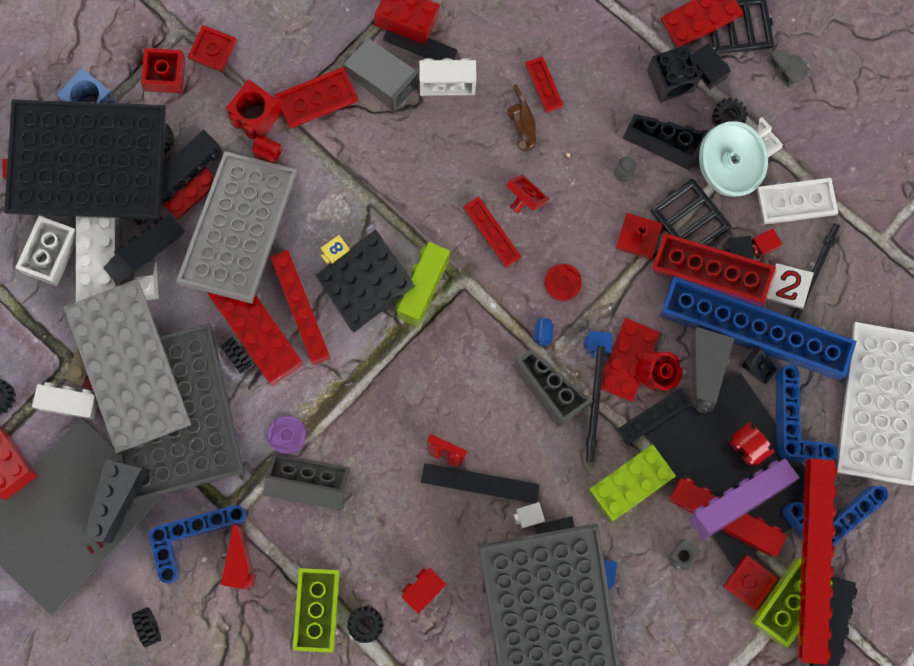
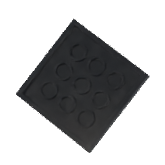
M376 229L351 247L350 251L337 259L334 264L330 263L316 274L317 279L352 332H356L415 287L413 281Z

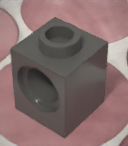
M682 539L668 556V559L671 560L670 564L678 571L680 569L687 570L701 551L687 539ZM680 551L687 553V560L685 562L679 559Z

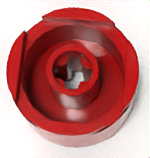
M646 352L639 361L636 378L647 389L667 391L673 387L675 388L680 383L683 369L680 367L679 358L672 352Z
M748 422L730 436L732 441L729 444L736 452L740 450L744 455L742 460L748 467L752 465L757 467L775 451L774 449L769 450L768 447L771 445L757 428L752 429L750 427L752 423Z

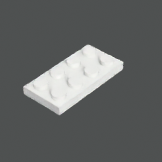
M831 178L757 188L763 225L838 214Z

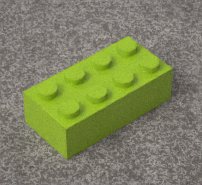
M428 242L427 247H422L419 254L420 262L419 264L415 263L412 269L411 280L415 287L404 294L403 298L400 297L395 307L397 308L398 319L418 328L450 258V250Z
M652 444L587 492L609 523H611L672 480L676 475Z
M796 558L792 561L750 621L753 626L781 647L786 648L791 645L799 633L801 558Z
M299 568L293 651L335 652L340 570Z

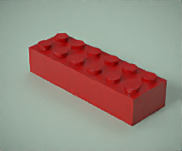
M664 233L652 267L655 274L671 279L675 276L764 307L777 272L776 266Z
M207 292L271 386H274L304 365L256 294L253 303H248Z

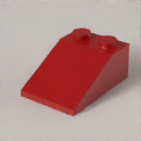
M233 524L221 585L250 590V586H254L256 575L253 574L254 570L243 528Z

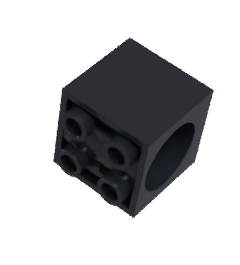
M688 45L654 55L647 69L660 103L694 92L701 79Z

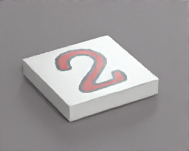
M776 263L777 272L767 300L803 309L813 272Z

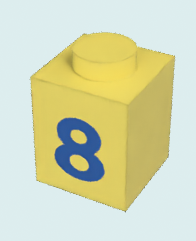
M338 235L321 247L322 255L320 256L326 264H334L337 259L343 257L350 249L340 235Z

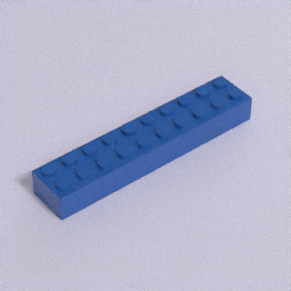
M675 276L669 283L659 313V317L693 329L698 327L735 338L733 343L752 350L756 346L760 347L766 355L836 380L846 377L857 343L853 339Z

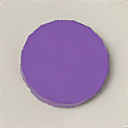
M282 416L271 423L267 438L275 451L290 455L298 452L306 442L307 432L299 419L293 416Z

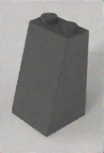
M369 38L365 42H360L356 47V51L352 55H348L344 60L343 65L346 73L393 112L418 87V71Z
M696 327L691 342L693 408H696L698 412L707 414L708 412L712 413L717 402L735 338Z

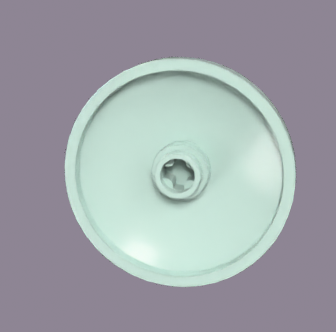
M730 121L715 126L706 134L699 151V164L706 182L716 192L729 197H738L749 194L760 186L767 172L768 155L762 138L752 127L741 122Z

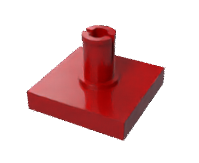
M523 174L509 180L505 185L517 196L513 203L510 204V208H515L513 211L519 213L525 204L534 211L546 205L550 200Z
M626 213L615 249L651 260L663 223Z

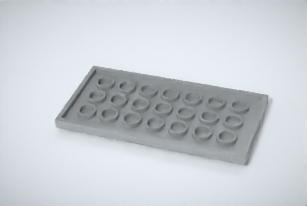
M224 151L177 277V284L253 303L297 175V169Z
M138 279L64 307L117 454L192 425Z

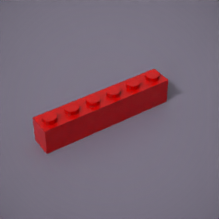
M289 250L270 256L312 365L330 360L329 352Z
M685 477L677 481L668 501L693 514V511L700 506L704 508L709 506L708 502L716 496L712 495L713 492L705 487L701 489L695 486L693 480ZM747 513L721 529L771 558L778 556L787 538V535L783 534V530L774 525L770 527L765 524L766 521L758 516L752 517Z

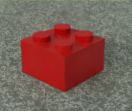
M144 48L141 84L145 92L183 94L186 58L182 50Z
M430 567L427 570L423 568L415 576L418 580L413 585L409 582L401 591L403 593L401 597L418 614L447 585Z

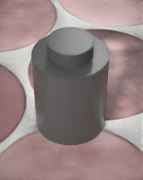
M631 157L621 158L614 171L615 177L620 181L630 180L636 169V162Z

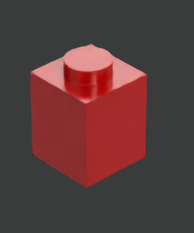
M774 228L752 239L753 254L757 255L758 259L777 250L782 245Z

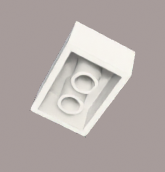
M427 58L420 60V96L475 95L476 60L469 58L461 60L450 58L434 60Z
M38 216L16 265V269L22 274L58 286L76 245V230Z

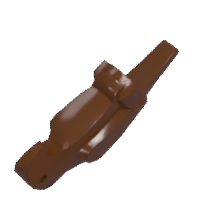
M514 84L513 88L521 105L515 104L509 107L507 113L508 117L514 120L515 128L522 137L521 141H517L518 148L522 151H530L535 148L536 144L535 119L517 84Z

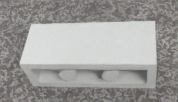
M47 382L44 385L37 384L32 408L36 410L89 420L95 419L98 406L94 391L83 389L82 392H77L75 388L64 386L61 389L56 388V384Z

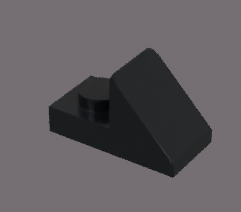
M757 346L742 365L747 372L764 384L769 381L777 370L763 349Z

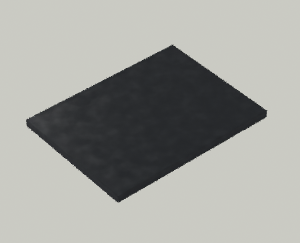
M12 99L4 213L14 215L160 220L166 106Z
M741 373L721 385L712 413H700L696 408H693L692 404L645 434L651 445H654L676 475L674 477L676 482L681 478H689L695 482V486L711 490L713 492L712 495L716 497H723V493L731 487L734 489L738 488V484L746 478L749 480L753 479V474L761 469L766 471L769 469L767 466L775 460L778 462L782 461L777 455L776 423ZM748 422L752 423L750 426L752 429L757 428L771 444L768 447L769 450L774 449L775 451L757 467L753 465L748 467L742 460L744 455L740 450L736 452L729 444L732 441L730 436ZM787 446V451L791 454V449ZM788 461L800 477L795 483L747 514L764 519L766 521L765 524L770 527L772 525L779 527L783 530L782 533L791 529L792 526L783 515V507L788 503L794 502L804 504L805 466L802 462ZM795 507L792 508V513L794 516L797 515V509ZM722 530L712 535L732 566L737 565L744 555L750 556L758 551Z

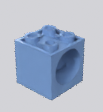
M83 68L56 95L60 101L81 102L86 96L96 94L99 95L97 103H117L111 91Z

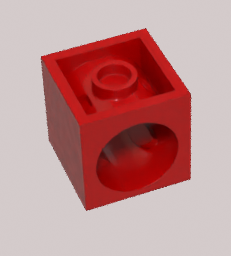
M249 79L226 106L227 117L231 121L230 124L238 130L240 128L244 130L245 134L252 140L256 136H265L283 114L279 100ZM258 105L264 108L263 114L256 119L243 118L244 110L250 106Z

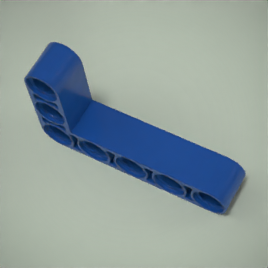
M793 364L784 366L777 371L775 376L777 455L782 460L786 459L787 461L806 462V460L811 458L834 460L838 456V450L834 444L801 440L799 369ZM785 390L790 393V397L786 394ZM786 409L790 411V415L787 414ZM786 427L790 430L791 435L786 431ZM787 446L791 449V454L787 451ZM805 448L808 449L809 455L806 454ZM824 450L827 452L828 457L824 455Z
M879 485L866 488L836 513L833 518V526H835L836 533L832 538V546L888 499V491L884 486ZM875 490H876L877 493H878V498H877V499L874 497V491H875ZM800 502L788 503L783 507V515L802 539L804 504ZM861 502H862L863 505H864V510H863V511L860 509V503H861ZM793 507L797 509L796 516H794L792 513ZM847 514L850 517L849 523H847L845 520Z
M233 505L152 528L149 533V539L159 580L163 583L171 584L179 578V569L172 542L231 527L233 524H241L247 519L246 510L239 505ZM237 509H240L242 511V517L238 520H234L232 516L233 512ZM216 515H221L223 518L220 525H215L213 522ZM202 520L203 528L196 531L194 528L195 522ZM178 525H182L184 528L180 536L175 534V528ZM162 530L164 538L161 541H157L155 535L158 531ZM166 549L169 556L163 561L160 558V553ZM168 569L173 571V577L170 580H167L164 576L165 571Z

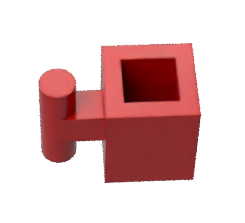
M263 135L260 137L256 136L252 145L254 157L276 164L283 151L281 144Z

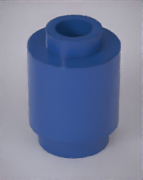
M537 318V322L534 324L533 342L537 343L539 347H548V344L553 342L554 325L551 319Z

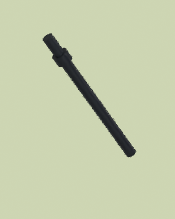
M833 223L829 234L824 238L823 248L812 270L813 277L805 304L830 248L836 242L835 237L840 228L839 224ZM795 308L791 318L798 320L803 309Z
M605 346L597 347L589 434L585 444L587 446L586 462L594 461L595 447H597L598 442L596 432Z

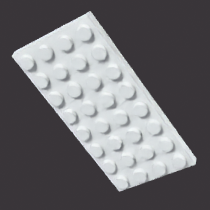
M855 322L853 323L851 339L857 341L847 372L836 463L837 473L914 486V332Z

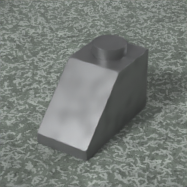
M773 51L767 58L769 64L788 88L804 79L810 72L808 63L799 55Z

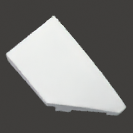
M761 117L757 133L762 138L769 157L780 150L783 144L771 132L772 127Z

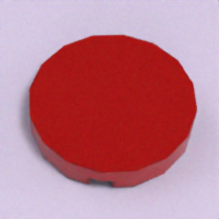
M569 264L554 265L548 270L544 278L545 290L551 298L557 301L571 300L578 295L582 287L581 275L575 267Z

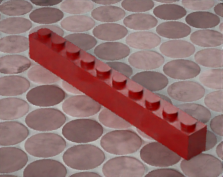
M811 458L805 462L797 662L828 665V660L831 657L828 640L831 639L829 619L832 617L830 598L833 596V588L830 584L834 574L831 558L834 557L832 538L835 536L833 518L836 515V507L833 503L837 493V488L834 486L837 466H835L834 460Z

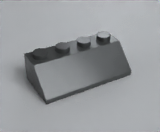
M274 453L265 476L263 496L341 510L350 468Z

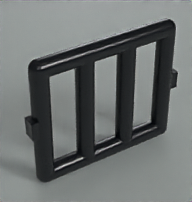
M736 0L738 5L742 7L748 43L738 44L734 20L727 24L730 40L729 46H720L717 29L710 33L712 47H715L719 54L774 47L771 29L773 21L772 17L769 18L766 0ZM760 5L766 38L764 42L755 41L749 6Z
M694 179L689 180L676 191L672 190L669 192L665 199L651 208V213L659 223H663L662 227L668 234L686 239L715 217L722 226L699 242L706 246L713 245L715 243L714 240L731 228V224ZM692 188L698 197L666 220L660 211ZM704 203L710 212L678 234L672 225Z

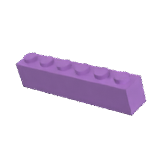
M786 459L780 462L775 460L767 466L769 469L766 471L763 469L753 474V479H744L738 484V488L734 489L731 487L723 493L724 496L719 499L717 496L709 501V506L706 508L700 506L694 510V516L689 521L700 537L705 540L795 483L800 477Z

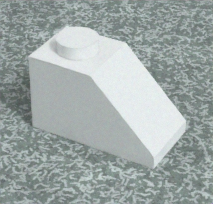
M148 262L135 272L134 280L138 279L140 281L146 300L159 299L157 262Z

